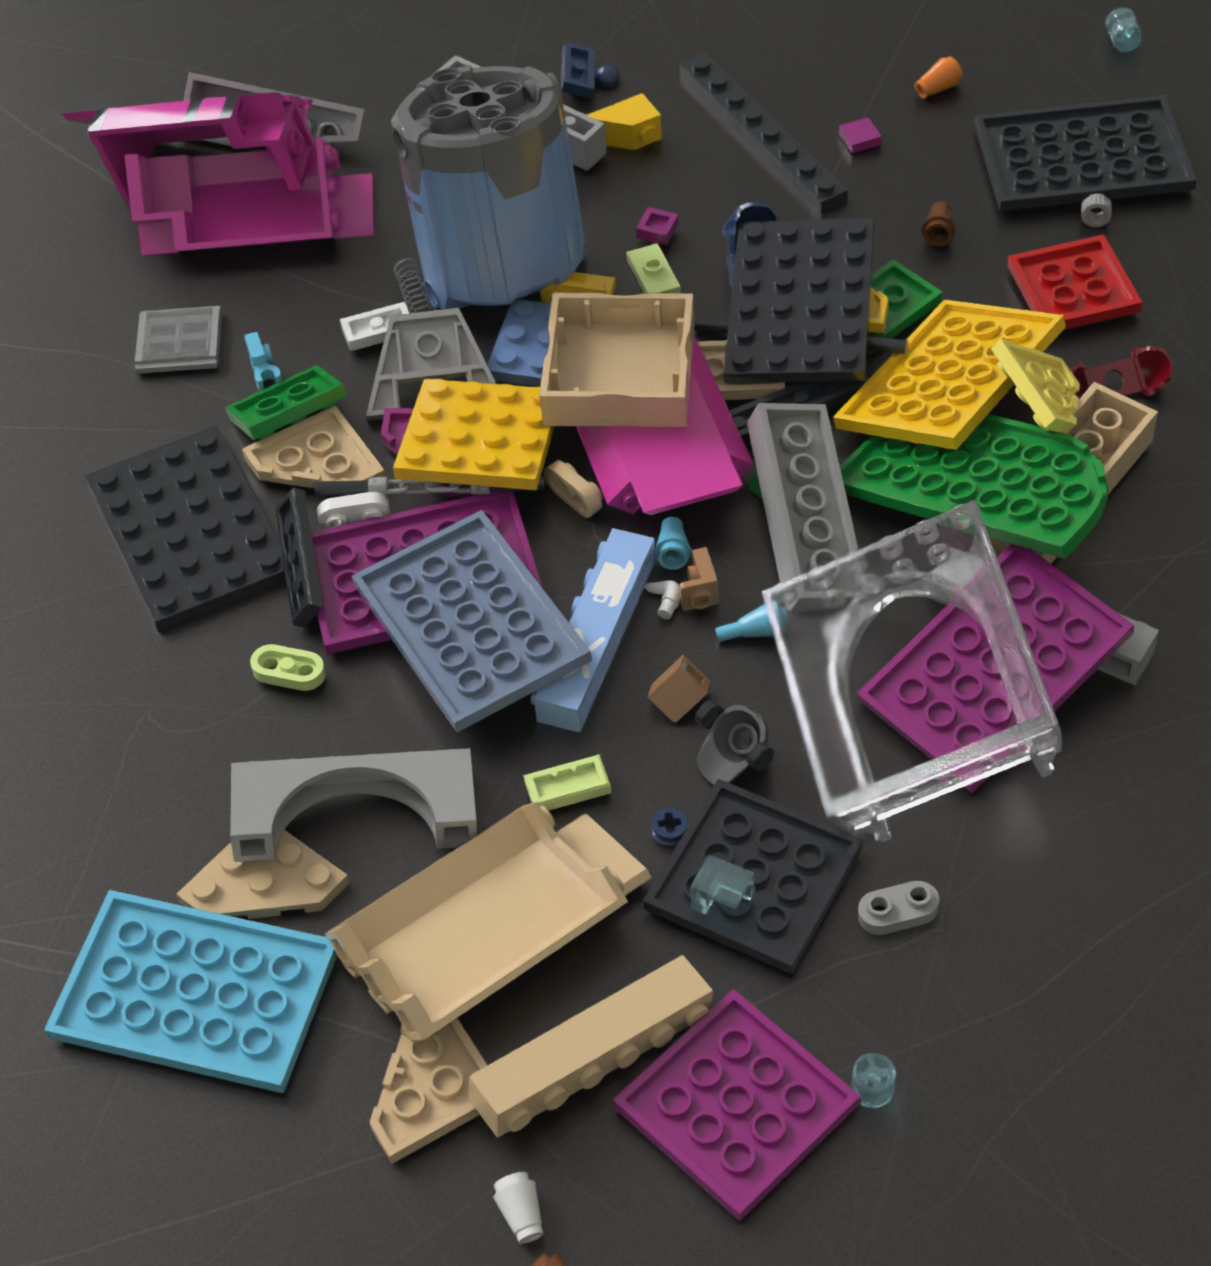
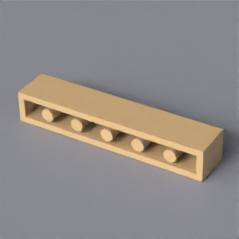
M681 955L470 1075L469 1100L497 1138L509 1131L516 1132L524 1128L531 1118L546 1109L554 1110L560 1107L570 1095L582 1088L590 1089L603 1079L604 1075L618 1067L626 1068L638 1059L640 1054L654 1046L659 1048L666 1045L676 1033L688 1026H694L711 1010L713 990L684 955Z

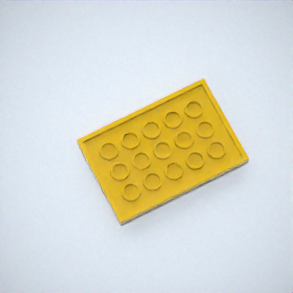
M943 300L907 338V354L893 353L834 415L833 419L836 429L957 450L1015 385L1012 379L1007 377L998 368L997 362L999 360L991 348L1000 339L1044 352L1066 327L1064 316Z

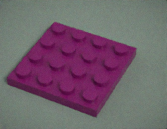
M733 989L613 1099V1107L740 1222L860 1105L861 1096Z

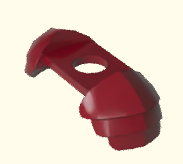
M1154 346L1134 348L1132 350V358L1088 369L1085 363L1080 361L1070 368V371L1080 384L1079 391L1074 394L1079 399L1094 382L1107 387L1104 383V376L1108 371L1118 372L1123 379L1122 387L1119 390L1113 391L1124 396L1142 392L1145 396H1151L1158 390L1166 387L1173 377L1174 370L1173 360L1166 350Z

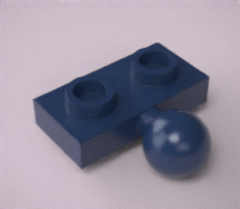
M565 42L562 49L561 62L562 92L591 98L594 91V80L600 87L611 88L619 83L620 75L618 70L609 64L599 68L594 67L595 49Z

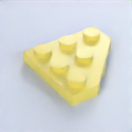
M1000 339L991 348L999 360L997 366L1017 386L1015 392L1018 397L1032 408L1035 413L1033 415L1035 422L1045 431L1052 430L1067 434L1077 423V418L1073 414L1078 410L1079 398L1074 394L1080 388L1079 382L1062 358Z

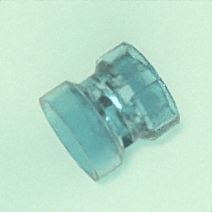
M1125 7L1112 11L1105 19V27L1110 35L1112 44L1120 52L1134 50L1143 40V33L1137 24L1138 21L1134 12Z

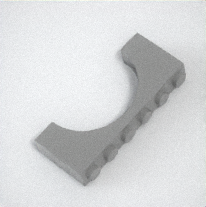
M470 748L231 763L230 837L234 862L275 859V851L281 834L298 814L318 802L348 794L385 796L409 806L429 825L433 832L437 849L458 848L477 836Z

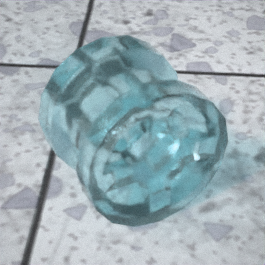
M868 1053L861 1056L855 1062L852 1069V1089L861 1096L860 1104L863 1106L880 1108L887 1105L892 1100L895 1092L896 1068L889 1058L878 1053ZM867 1082L873 1083L874 1087L867 1084Z

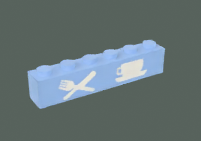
M612 528L607 541L600 543L596 557L597 563L594 569L589 568L586 573L584 591L581 597H575L569 624L591 651L593 661L532 693L531 704L535 705L537 722L581 732L643 592L644 585L647 583L656 562L655 541L652 537Z

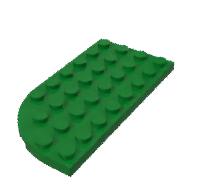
M988 414L957 450L871 435L840 465L845 492L848 496L1064 559L1096 526L1104 512L1108 499V485L1101 460L1097 459L1090 452L1087 444L1066 433L1052 430L1045 431L1040 426Z

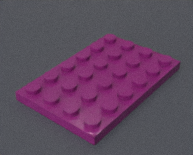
M492 491L490 494L474 495L311 532L323 608L317 615L326 654L392 640L354 586L352 575L481 510L542 587L513 491Z
M1011 543L857 692V697L873 713L973 793L1134 634V625L1032 549Z

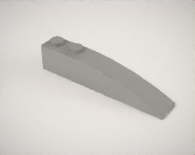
M189 72L183 101L279 92L281 95H299ZM299 96L300 99H307V98H309V97ZM313 99L306 122L315 143L316 138L320 137L329 143L359 142L366 110ZM228 138L205 140L231 146Z

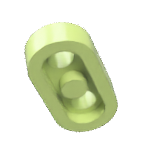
M270 644L258 648L250 659L254 677L266 684L309 691L320 686L326 676L322 658L310 651Z

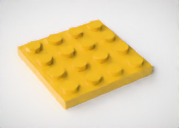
M424 379L393 466L394 479L537 490L554 426H543L539 398L540 387Z

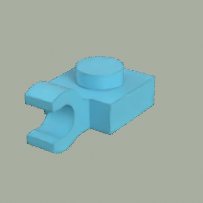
M257 332L244 335L258 390H264L263 382L267 379H274L276 384L281 382L282 378L279 368L270 365L273 364V359L268 343L262 345Z

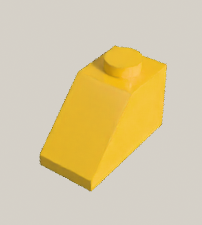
M643 93L587 115L605 123L606 146L636 150L662 139L661 114Z

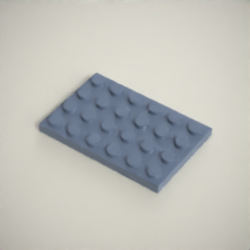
M482 510L352 575L354 586L456 732L593 661L589 648Z

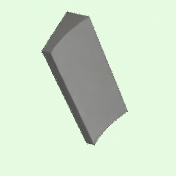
M758 403L747 422L786 613L825 604L864 601L868 596V590L826 404Z

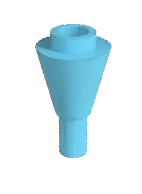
M770 600L738 619V622L717 627L715 630L718 641L723 642L743 636V638L781 637L780 629L787 626L781 605L773 607Z

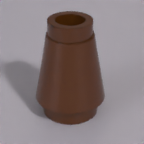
M942 201L932 205L922 226L923 237L933 246H944L955 235L951 208L946 202Z

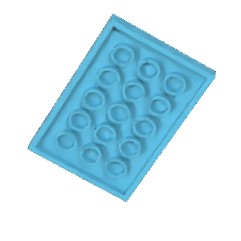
M109 890L44 1032L49 1039L284 1093L337 958V953L327 937Z

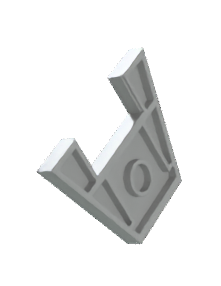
M459 308L390 316L366 413L367 421L383 419L384 408H401L398 387L401 384L423 382L424 379L444 380L467 377V382L496 384Z

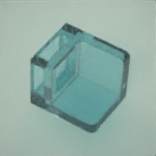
M708 855L691 885L692 909L707 914L714 901L731 908H737L742 898L751 900L754 894V872Z

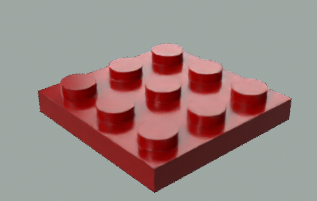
M1104 235L1008 256L1007 266L1030 310L1063 315L1066 325L1063 330L1140 313L1142 310L1143 302Z

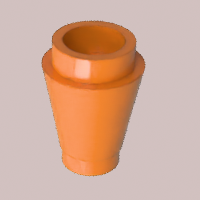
M940 58L915 82L914 86L918 95L926 99L929 96L958 85L959 80L963 77V72L954 58Z

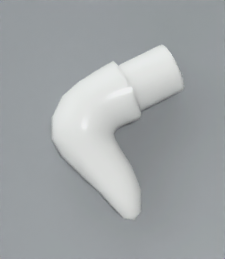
M671 580L645 584L644 589L648 592L663 595L657 614L663 619H670L680 603L679 584Z

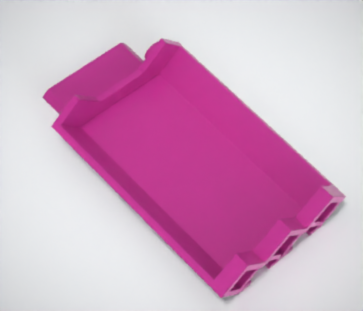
M695 335L693 339L687 427L576 426L607 505L634 514L641 507L644 513L653 515L736 492L743 485L740 478L754 465Z

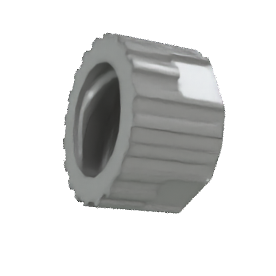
M1092 194L1083 200L1081 210L1082 220L1085 224L1099 227L1104 226V224L1110 221L1112 205L1108 198L1102 194ZM1098 207L1102 208L1103 211L1100 213H1092L1090 210L1092 208Z

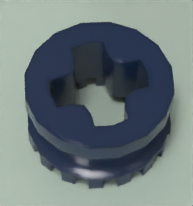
M668 807L656 812L652 818L651 835L654 841L665 847L678 845L687 830L688 820L686 815L676 808ZM664 822H672L675 832L667 833Z

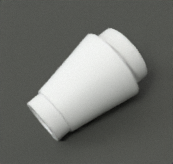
M527 1172L514 1173L498 1180L494 1184L496 1194L493 1198L514 1235L517 1237L518 1243L525 1244L542 1237L544 1232L535 1181L529 1179Z

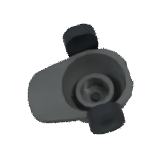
M708 700L696 712L695 721L702 727L710 729L697 755V767L702 775L713 785H715L718 779L731 783L750 766L757 771H761L773 759L775 750L767 744L769 739L767 723L754 709L745 705H734L724 710L715 701Z

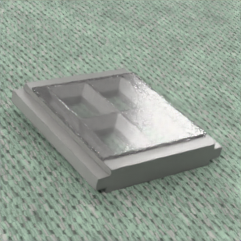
M221 306L141 311L135 354L136 374L217 368L219 364L222 322Z

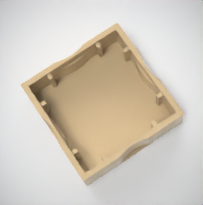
M553 293L548 325L550 344L544 358L539 395L543 426L687 427L695 326L693 294L642 293L618 296L604 293Z

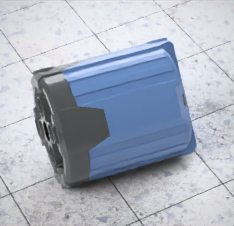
M468 65L455 69L439 70L431 77L420 82L415 90L399 105L394 117L391 119L393 140L398 152L424 276V289L428 292L426 295L430 297L432 306L435 309L438 307L441 309H461L469 305L495 306L512 304L517 298L533 294L553 284L561 285L573 274L579 263L586 257V244L562 92L555 75L551 72L545 74L529 66L523 69L508 66L471 68Z

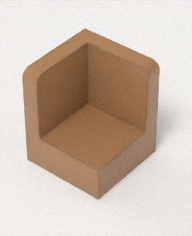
M682 655L651 685L647 698L669 719L677 722L708 693L710 680L690 660Z

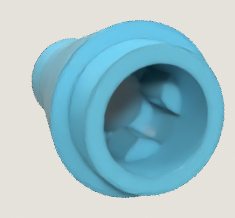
M668 517L661 523V532L655 548V557L664 568L671 570L679 569L689 560L691 548L683 529V522L677 517Z

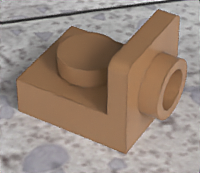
M707 547L692 550L693 565L687 567L690 581L679 584L683 611L704 609L708 606L719 604L718 580Z

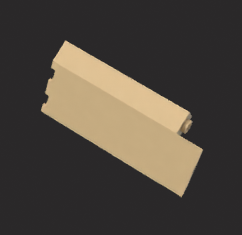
M538 802L523 805L329 930L325 935L347 971L354 978L360 975L363 977L369 987V995L387 1014L395 1011L402 1023L401 1028L411 1040L423 1041L626 904L628 901L625 896L652 878L648 870L587 814H582L555 832L553 829L555 823L549 811L545 807L540 806Z

